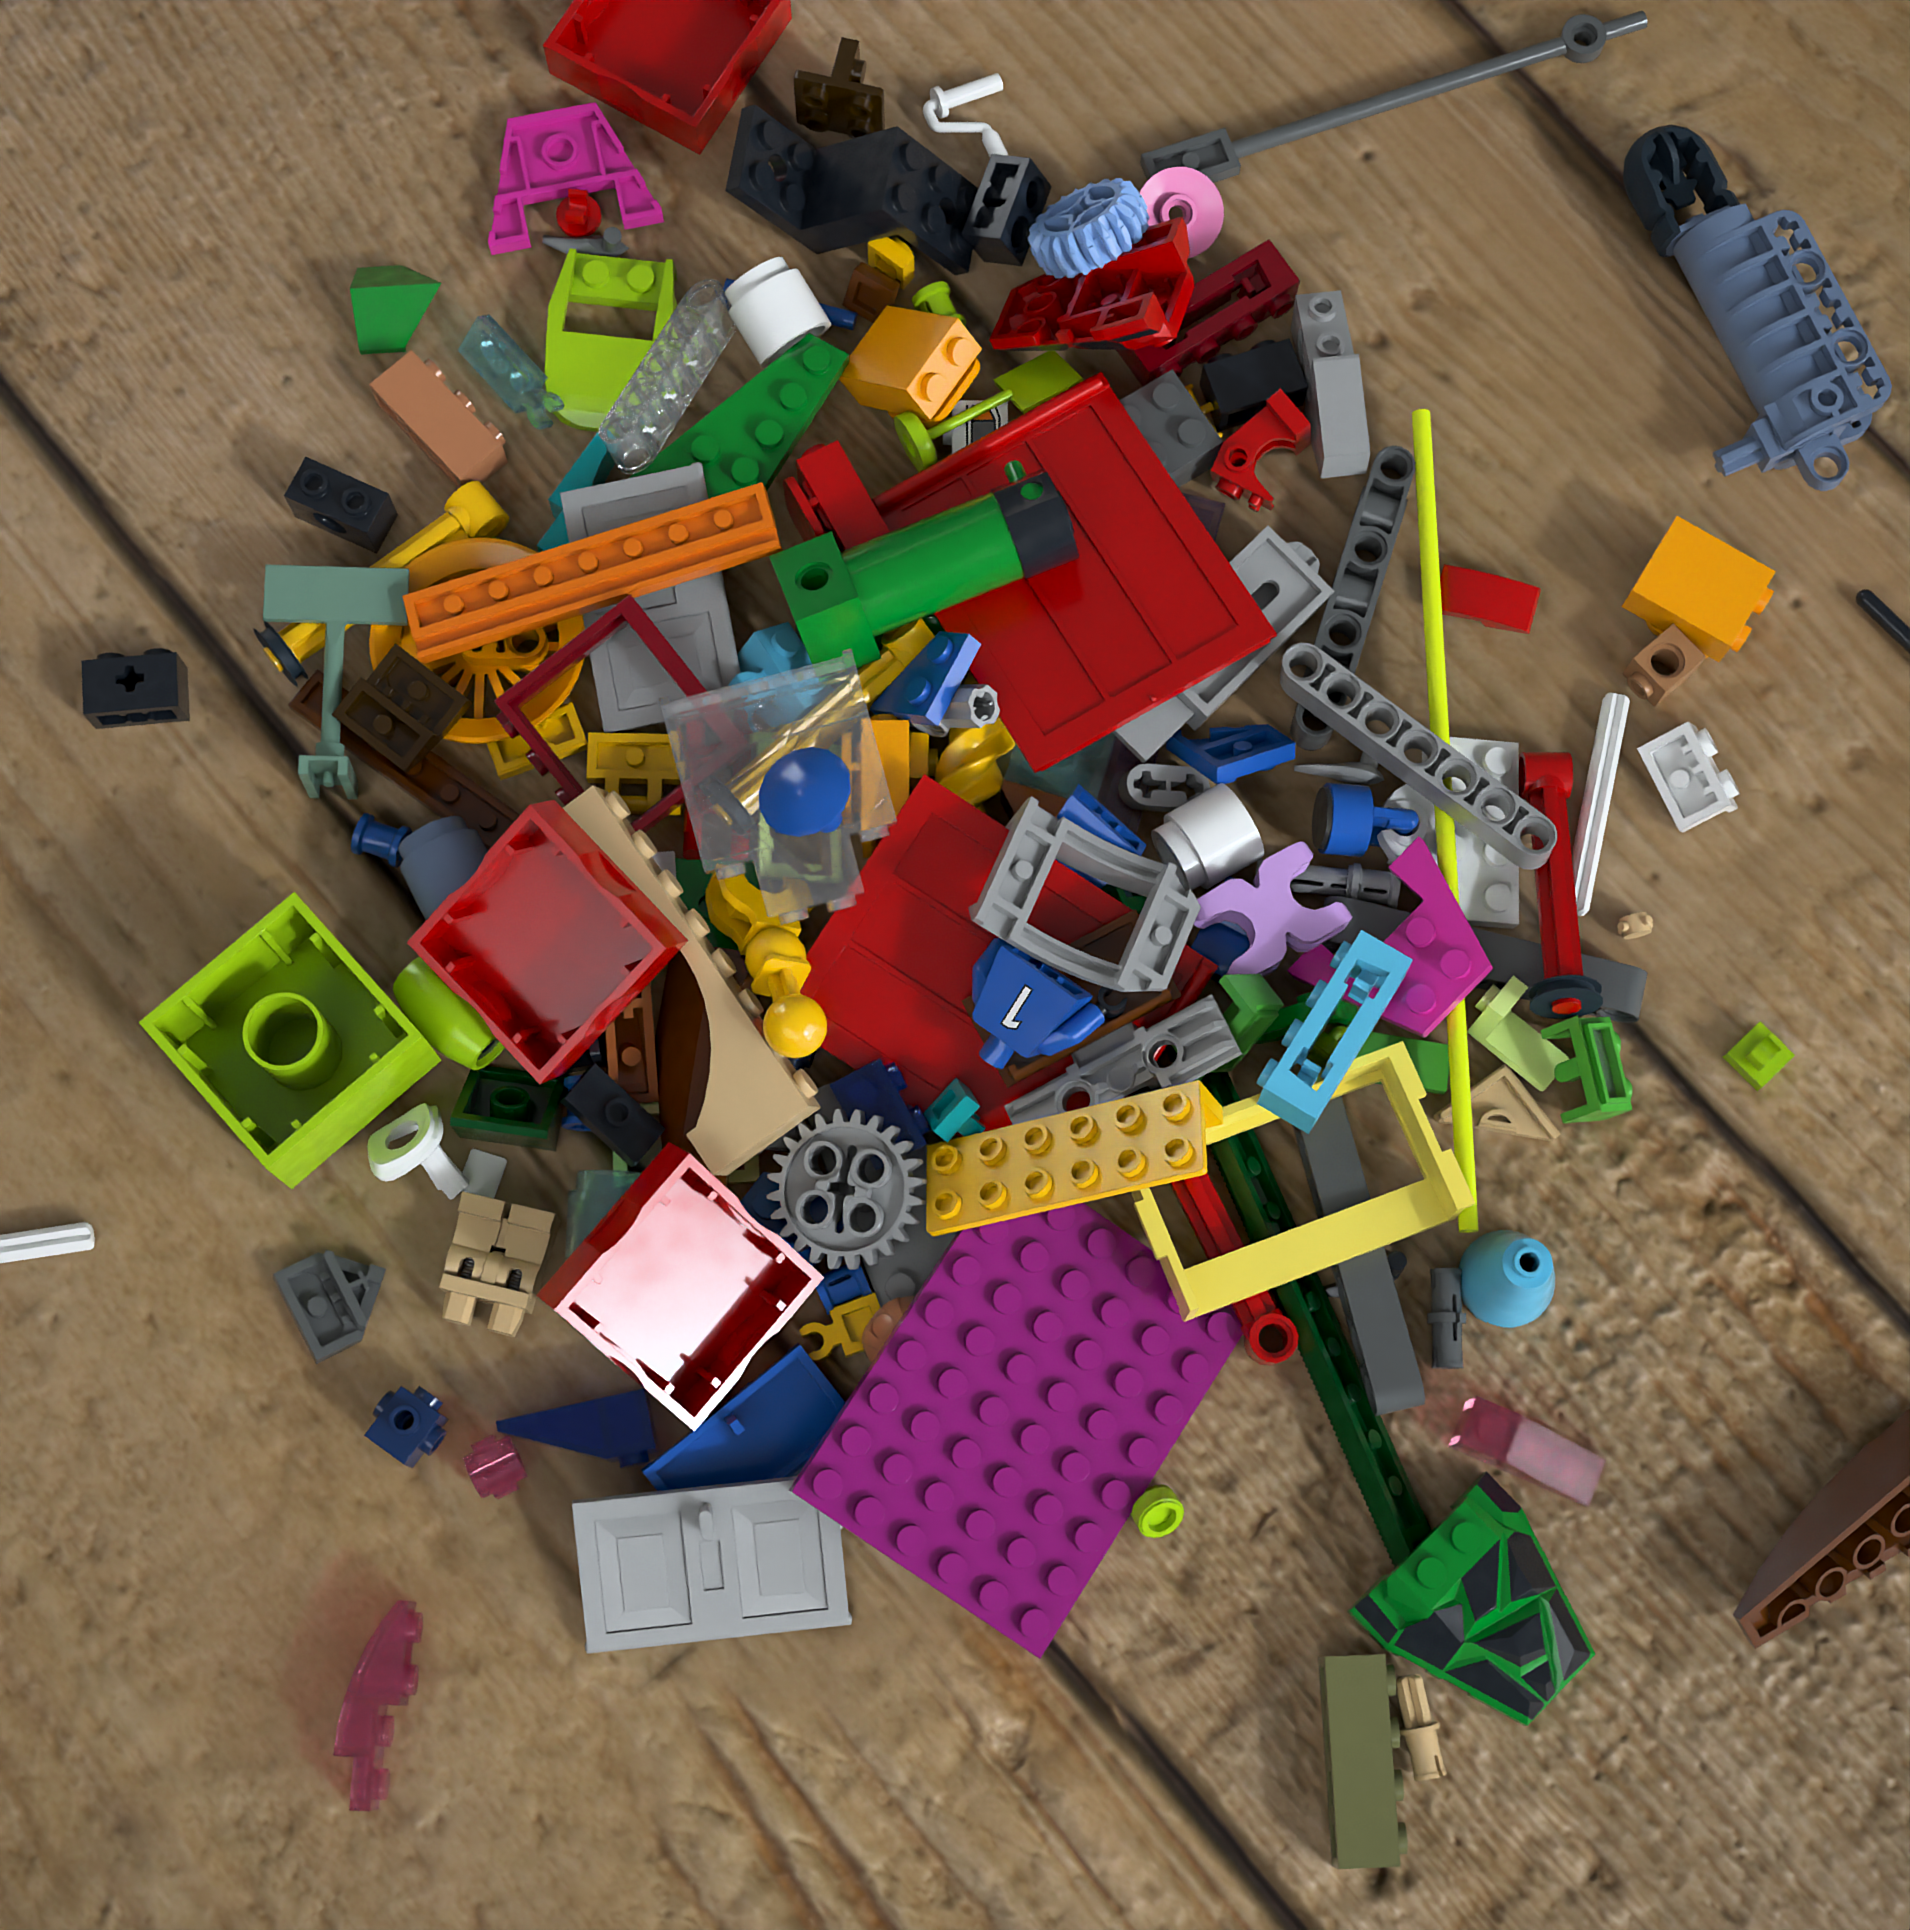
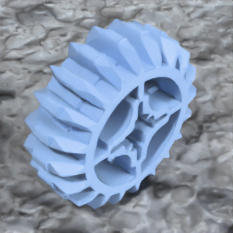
M1115 178L1112 181L1103 179L1097 184L1090 182L1084 188L1079 190L1075 188L1073 193L1061 196L1057 203L1048 205L1047 211L1037 216L1035 219L1036 223L1030 227V235L1027 238L1031 245L1030 250L1039 267H1042L1046 275H1053L1055 278H1063L1065 276L1067 278H1074L1079 273L1087 275L1093 269L1098 267L1102 269L1110 261H1117L1119 255L1124 252H1130L1132 249L1131 245L1143 238L1142 234L1148 229V220L1150 219L1147 213V205L1131 181Z

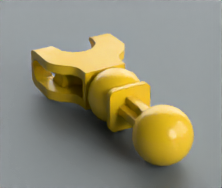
M718 864L705 891L709 919L720 932L730 937L737 944L740 955H745L747 972L754 979L751 984L752 992L772 997L773 1003L767 1009L763 1020L765 1039L769 1046L782 1056L789 1058L808 1056L821 1046L827 1032V1020L823 1009L815 1000L800 993L811 971L810 963L806 960L805 947L798 938L802 930L800 922L809 916L814 907V901L808 884L805 880L783 877V885L777 893H768L757 889L749 883L740 868Z

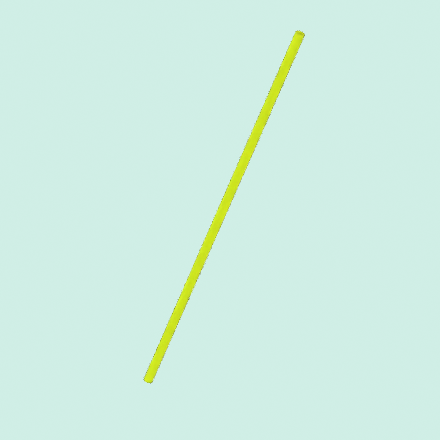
M1418 409L1412 412L1429 724L1430 731L1450 745L1431 416L1429 410ZM1452 777L1442 780L1445 787L1453 791ZM1434 805L1438 867L1459 904L1455 822L1452 817ZM1464 998L1446 1016L1454 1156L1475 1200L1473 1206L1465 1208L1458 1215V1229L1460 1233L1478 1232L1479 1227Z

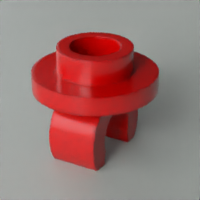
M568 189V197L560 202L556 211L559 228L570 237L591 235L601 224L602 215L600 207L593 198L588 196L587 190Z

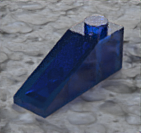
M645 1389L496 1421L497 1431L505 1436L607 1462L619 1461L621 1469L649 1463L648 1454L660 1452L649 1395Z

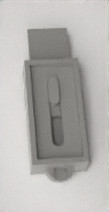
M1267 526L1229 562L1276 631L1277 636L1272 638L1270 643L1113 731L1112 733L1143 764L1185 723L1196 731L1335 592L1318 575L1319 560L1311 549L1302 545L1303 543L1301 542L1286 543Z

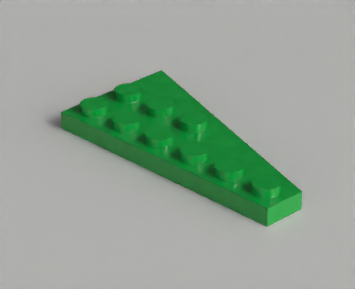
M808 333L629 478L690 466L692 463L700 462L703 467L708 499L760 482L764 484L766 491H768L849 364V354Z

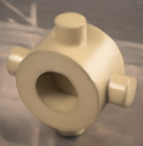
M1646 912L1627 915L1619 919L1617 925L1618 933L1624 939H1633L1647 935L1652 932L1653 919Z

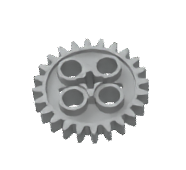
M843 1109L834 1110L833 1123L830 1122L825 1114H815L816 1129H813L806 1123H799L798 1129L802 1139L785 1137L783 1141L790 1149L789 1155L774 1154L773 1159L783 1168L781 1173H770L767 1175V1178L779 1183V1190L767 1194L766 1197L772 1201H780L781 1208L774 1211L770 1216L771 1219H786L788 1224L781 1230L779 1235L786 1238L797 1235L798 1238L793 1247L796 1252H803L811 1247L809 1262L819 1263L827 1254L828 1268L838 1269L843 1257H845L848 1269L855 1270L859 1269L862 1255L869 1266L877 1265L878 1249L887 1256H894L896 1252L891 1241L892 1239L909 1242L910 1237L903 1229L905 1223L920 1224L921 1220L911 1213L912 1206L926 1205V1200L914 1195V1188L927 1184V1179L913 1177L912 1171L922 1165L923 1161L922 1159H907L906 1154L911 1150L914 1143L908 1140L899 1143L895 1142L900 1132L898 1126L892 1125L882 1132L884 1117L874 1115L866 1125L865 1111L855 1109L850 1122ZM854 1145L857 1148V1153L851 1163L849 1149ZM830 1147L835 1152L837 1163L830 1173L824 1174L818 1166V1157L824 1149ZM878 1155L883 1161L884 1173L878 1181L873 1183L865 1174V1165L870 1157ZM848 1183L851 1186H855L854 1196H846L838 1192L839 1184ZM818 1196L823 1197L828 1205L827 1217L820 1223H816L810 1215V1205ZM866 1204L870 1205L876 1213L875 1224L867 1232L863 1231L857 1223V1213ZM843 1213L844 1230L842 1233H838L836 1227Z

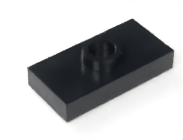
M596 1063L588 1067L560 1100L570 1112L630 1167L638 1164L666 1130L664 1126Z

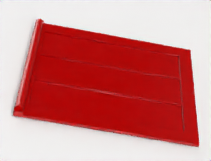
M1102 372L1094 374L872 498L889 532H892L990 493L991 489L1009 483L1004 467L1007 463L1014 460L1021 462L1027 475L1045 469L1055 488L1061 494L1074 528V538L1079 553L1078 559L1026 580L1024 578L934 613L945 632L967 633L981 643L969 670L978 684H987L998 693L997 703L1000 708L998 716L1034 773L1050 768L1270 643L1271 639L1277 636L1272 625L1110 388V384Z
M924 774L806 954V960L810 963L811 971L800 993L815 1000L825 1013L827 1032L820 1047L923 1114L955 1078H958L970 1088L980 1107L975 1113L980 1117L979 1121L986 1127L983 1131L985 1132L1012 1125L1004 1106L1066 1073V1068L1074 1064L1072 1055L1007 1088L997 1068L988 1064L979 1056V1051L984 1043L962 1000L972 995V968L991 941L999 937L973 922L968 907L977 903L1010 830ZM1054 860L1026 923L1068 945L1133 910L1062 863ZM1185 944L1172 975V979L1182 996L1132 1023L1137 1025L1138 1028L1144 1026L1148 1029L1194 1004L1219 966ZM1163 1045L1155 1051L1153 1056L1155 1061L1158 1060L1167 1045ZM1079 1091L1072 1094L1067 1101V1112L1088 1107L1090 1103L1089 1093ZM1137 1091L1127 1095L1126 1097L1134 1096ZM956 1132V1134H955V1135H957V1136L960 1137V1138H961V1137H964V1136H963L962 1134H960L959 1132Z

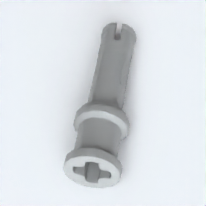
M1263 858L1257 860L1256 874L1264 860ZM1360 863L1348 865L1347 869L1308 865L1303 873L1291 881L1290 889L1299 893L1341 896L1368 903L1385 904L1389 908L1397 909L1401 881L1388 871L1362 869Z

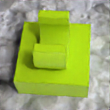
M1760 1021L1723 1058L1758 1091L1795 1055Z

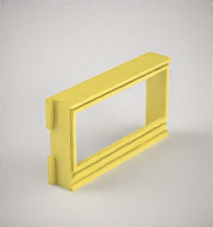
M1403 1041L1355 1058L1330 1100L1381 1081L1424 1180L1187 1269H1183L1150 1187L1131 1192L1135 1201L1134 1208L1156 1260H1159L1178 1304L1183 1322L1452 1221L1465 1208L1475 1204V1200L1452 1149L1442 1152L1419 1099L1424 1098L1427 1093ZM1323 1070L1320 1071L1316 1082L1311 1087L1315 1091H1318L1324 1081L1320 1077ZM1260 1094L1222 1107L1223 1125L1205 1129L1206 1145L1277 1120L1280 1117L1257 1104Z

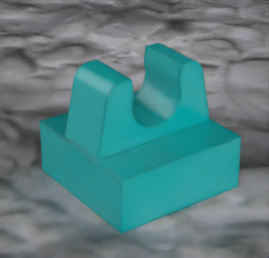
M955 1078L924 1112L932 1130L946 1142L956 1132L965 1137L981 1133L986 1128L979 1121L980 1117L975 1113L980 1107L970 1088L958 1078Z

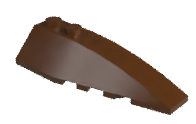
M721 948L729 956L737 969V972L732 976L742 990L748 988L752 992L751 984L754 979L747 972L745 955H740L739 950ZM678 951L668 962L655 1035L660 1124L666 1128L661 1135L662 1149L670 1142L685 1150L710 1172L686 1135L696 1127L705 1100L711 1057L709 1020L697 979L681 951ZM754 994L760 1000V995ZM714 1175L728 1188L729 1175Z
M1910 1409L1906 1410L1896 1422L1876 1439L1868 1442L1815 1495L1786 1530L1756 1573L1733 1613L1748 1642L1755 1649L1808 1618L1810 1606L1818 1601L1833 1603L1847 1594L1845 1585L1862 1575L1867 1576L1870 1580L1886 1571L1884 1562L1900 1552H1903L1908 1557L1910 1556Z

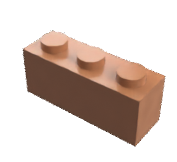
M410 350L369 384L377 404L458 489L471 481H480L483 484L508 463L502 446L506 443L505 438L490 421L482 424L473 415L476 412L475 407L460 390L452 393L443 383L446 381L444 374L432 360L428 358L423 362Z

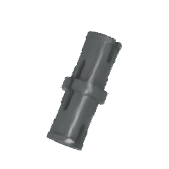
M1430 1269L1432 1302L1431 1313H1427V1324L1432 1326V1368L1462 1369L1464 1368L1462 1324H1466V1313H1462L1461 1301L1462 1269Z

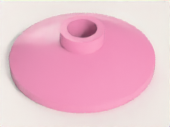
M1171 167L1153 175L1141 188L1139 193L1142 195L1148 208L1149 226L1170 220L1169 210L1171 207H1179L1182 210L1183 219L1187 226L1190 247L1188 258L1201 254L1214 243L1222 228L1224 207L1217 187L1207 176L1192 168Z

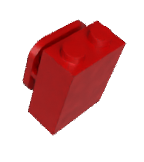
M838 440L828 445L823 443L814 445L807 449L801 455V458L796 460L798 483L793 476L783 480L787 510L804 542L832 531L839 551L842 552L889 533L886 524Z

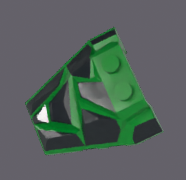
M1486 1471L1450 1506L1452 1511L1390 1574L1381 1576L1347 1612L1385 1651L1396 1657H1404L1426 1669L1425 1672L1439 1680L1444 1679L1468 1692V1696L1521 1725L1528 1726L1595 1656V1652L1552 1570L1522 1507Z

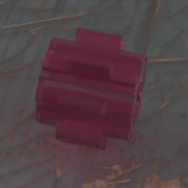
M492 1434L471 1444L474 1452L464 1456L463 1460L469 1477L481 1498L493 1494L495 1498L500 1499L520 1489L517 1482L528 1476L523 1461L508 1435L497 1440V1437Z

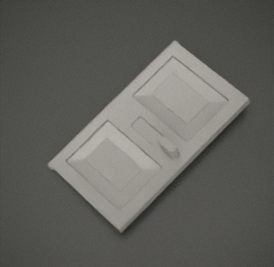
M695 462L690 466L560 493L569 543L708 499L703 467L700 462ZM722 571L634 598L722 711L732 709L743 710V705L746 703L744 689L733 692L729 687L732 679L741 672ZM617 604L582 614L585 629ZM629 624L590 653L604 733H616L701 716Z
M798 1476L572 1500L587 1640L585 1642V1651L587 1654L851 1625L852 1615L848 1612L840 1525L789 1491Z

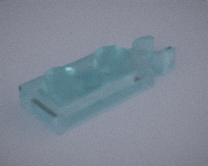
M490 314L477 316L458 348V352L515 414L527 411L530 423L539 430L552 427L554 423L546 415L545 407L548 411L555 412L562 410L565 405L557 394L547 393L542 388L548 377Z

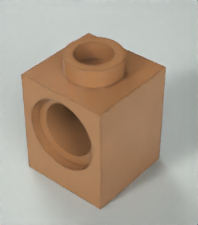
M1673 623L1638 653L1622 674L1627 678L1628 686L1633 693L1641 699H1647L1655 707L1697 670L1706 656ZM1658 661L1665 664L1670 671V675L1657 673L1653 669L1651 662Z

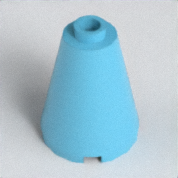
M1497 1230L1477 1238L1463 1253L1459 1264V1269H1462L1461 1298L1463 1304L1477 1319L1500 1327L1515 1328L1538 1318L1550 1304L1555 1289V1272L1552 1256L1541 1242L1520 1232Z

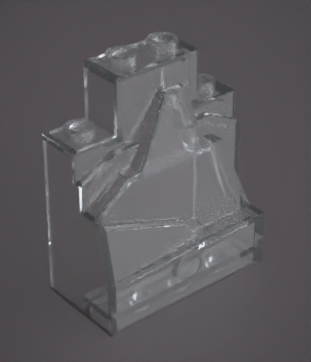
M852 649L842 651V657L682 699L671 701L668 696L659 698L704 872L706 874L716 872L717 879L723 880L745 874L744 864L753 862L767 916L769 919L779 916L781 925L809 918L808 908L827 904L828 912L856 906L855 896L864 894V889L850 837L859 835L861 843L889 836L888 827L897 825V819ZM808 747L827 749L841 758L849 769L851 792L845 809L841 812L843 818L839 827L829 833L819 831L815 834L800 837L784 835L773 831L766 823L759 809V790L765 774L775 762L794 750Z

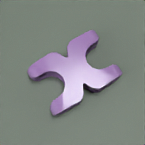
M1300 841L1263 860L1253 880V885L1243 879H1230L1197 899L1201 906L1194 922L1197 928L1204 929L1210 925L1228 921L1238 924L1247 933L1250 943L1249 949L1232 962L1226 975L1261 974L1265 977L1277 969L1287 951L1286 945L1297 952L1313 950L1344 930L1353 918L1343 903L1335 902L1329 906L1313 910L1302 907L1293 898L1290 883L1295 877L1306 870L1313 858V853L1305 842Z

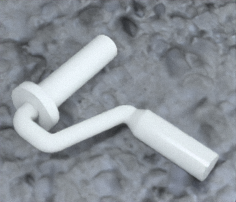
M998 73L943 91L939 86L930 89V100L923 106V115L931 130L938 133L980 132L982 133V142L989 157H991V154L1008 155L999 134L989 124L983 122H939L936 117L937 115L940 119L945 118L949 115L950 108L1002 91L1003 82Z

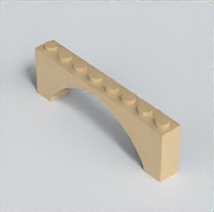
M592 785L563 807V809L689 940L680 951L692 969L705 1001L710 1027L711 1057L709 1079L696 1127L686 1135L713 1175L727 1176L819 1110L821 1106L814 1097L818 1093V1089L803 1069L796 1071L788 1057L778 1054L769 1046L763 1032V1020L759 1016L764 1012L761 1003L748 988L744 990L740 988L732 976L737 972L732 960L721 948L715 950L705 935L710 932L707 923L694 908L687 909L679 897L683 893L682 886L668 869L663 871L660 869L652 857L657 853V850L648 836L640 829L635 832L626 818L631 814L627 804L614 790L609 793Z

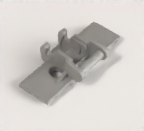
M1211 994L1148 1029L1144 1026L1138 1028L1137 1025L1130 1022L1071 1054L1074 1064L1066 1068V1073L1004 1107L1012 1125L1067 1112L1066 1105L1069 1097L1079 1091L1089 1093V1106L1122 1099L1146 1086L1155 1091L1192 1082L1242 1055L1214 996ZM1163 1045L1176 1046L1177 1058L1174 1063L1169 1067L1159 1068L1153 1057L1155 1051Z

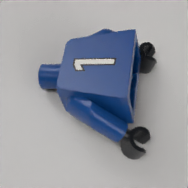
M994 938L972 968V1001L975 1004L972 1019L991 1033L979 1051V1056L988 1064L999 1069L1005 1067L1014 1051L1026 1058L1040 1054L1052 1056L1082 1042L1104 1023V1017L1112 1019L1122 1015L1125 1011L1127 997L1120 1004L1110 1006L1103 999L1111 994L1113 989L1102 986L1098 993L1097 1003L1095 1005L1089 1003L1093 996L1058 970L1022 952L1001 938Z

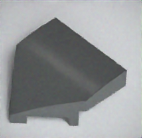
M325 1250L324 1254L318 1252L273 1273V1280L316 1364L362 1341L386 1271L385 1268L373 1264L370 1266L336 1256L334 1252Z

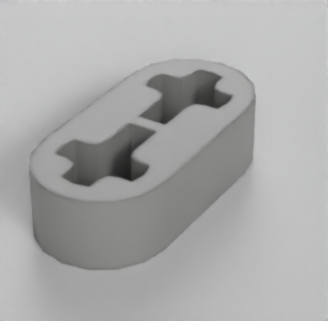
M1160 764L1137 765L1123 774L1118 786L1121 799L1130 808L1159 812H1171L1210 789L1208 778L1193 767ZM1142 777L1143 784L1158 786V790H1153L1142 797V791L1134 788L1133 783ZM1186 780L1187 787L1193 788L1195 795L1187 798L1185 792L1171 791V787L1178 786Z

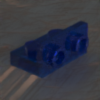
M880 1057L830 1084L839 1104L845 1110L849 1122L855 1109L865 1111L866 1125L874 1115L884 1117L882 1132L892 1125L898 1126L900 1132L895 1142L899 1143L908 1140L914 1143L907 1154L928 1144L924 1134L932 1129L919 1105L917 1104L910 1108L901 1093V1090L907 1088L908 1085L895 1061L886 1065L884 1059ZM878 1155L870 1157V1161L876 1171L884 1167L883 1161Z

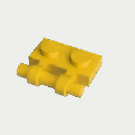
M588 732L586 771L588 783H605L606 791L610 793L614 790L624 800L631 812L630 815H642L665 797L663 796L664 784L680 785L683 782V734ZM621 784H648L647 796H621ZM682 805L669 815H681Z

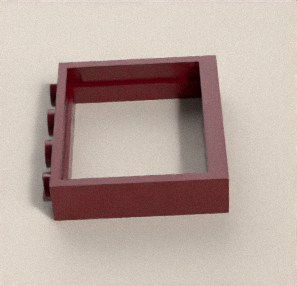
M630 594L500 695L494 702L502 711L496 716V719L512 739L519 734L531 747V750L525 756L542 777L548 772L553 775L561 785L555 791V794L566 806L585 790L520 708L629 624L726 747L716 757L630 823L635 832L640 829L646 833L701 790V784L706 786L710 783L711 776H719L752 749Z

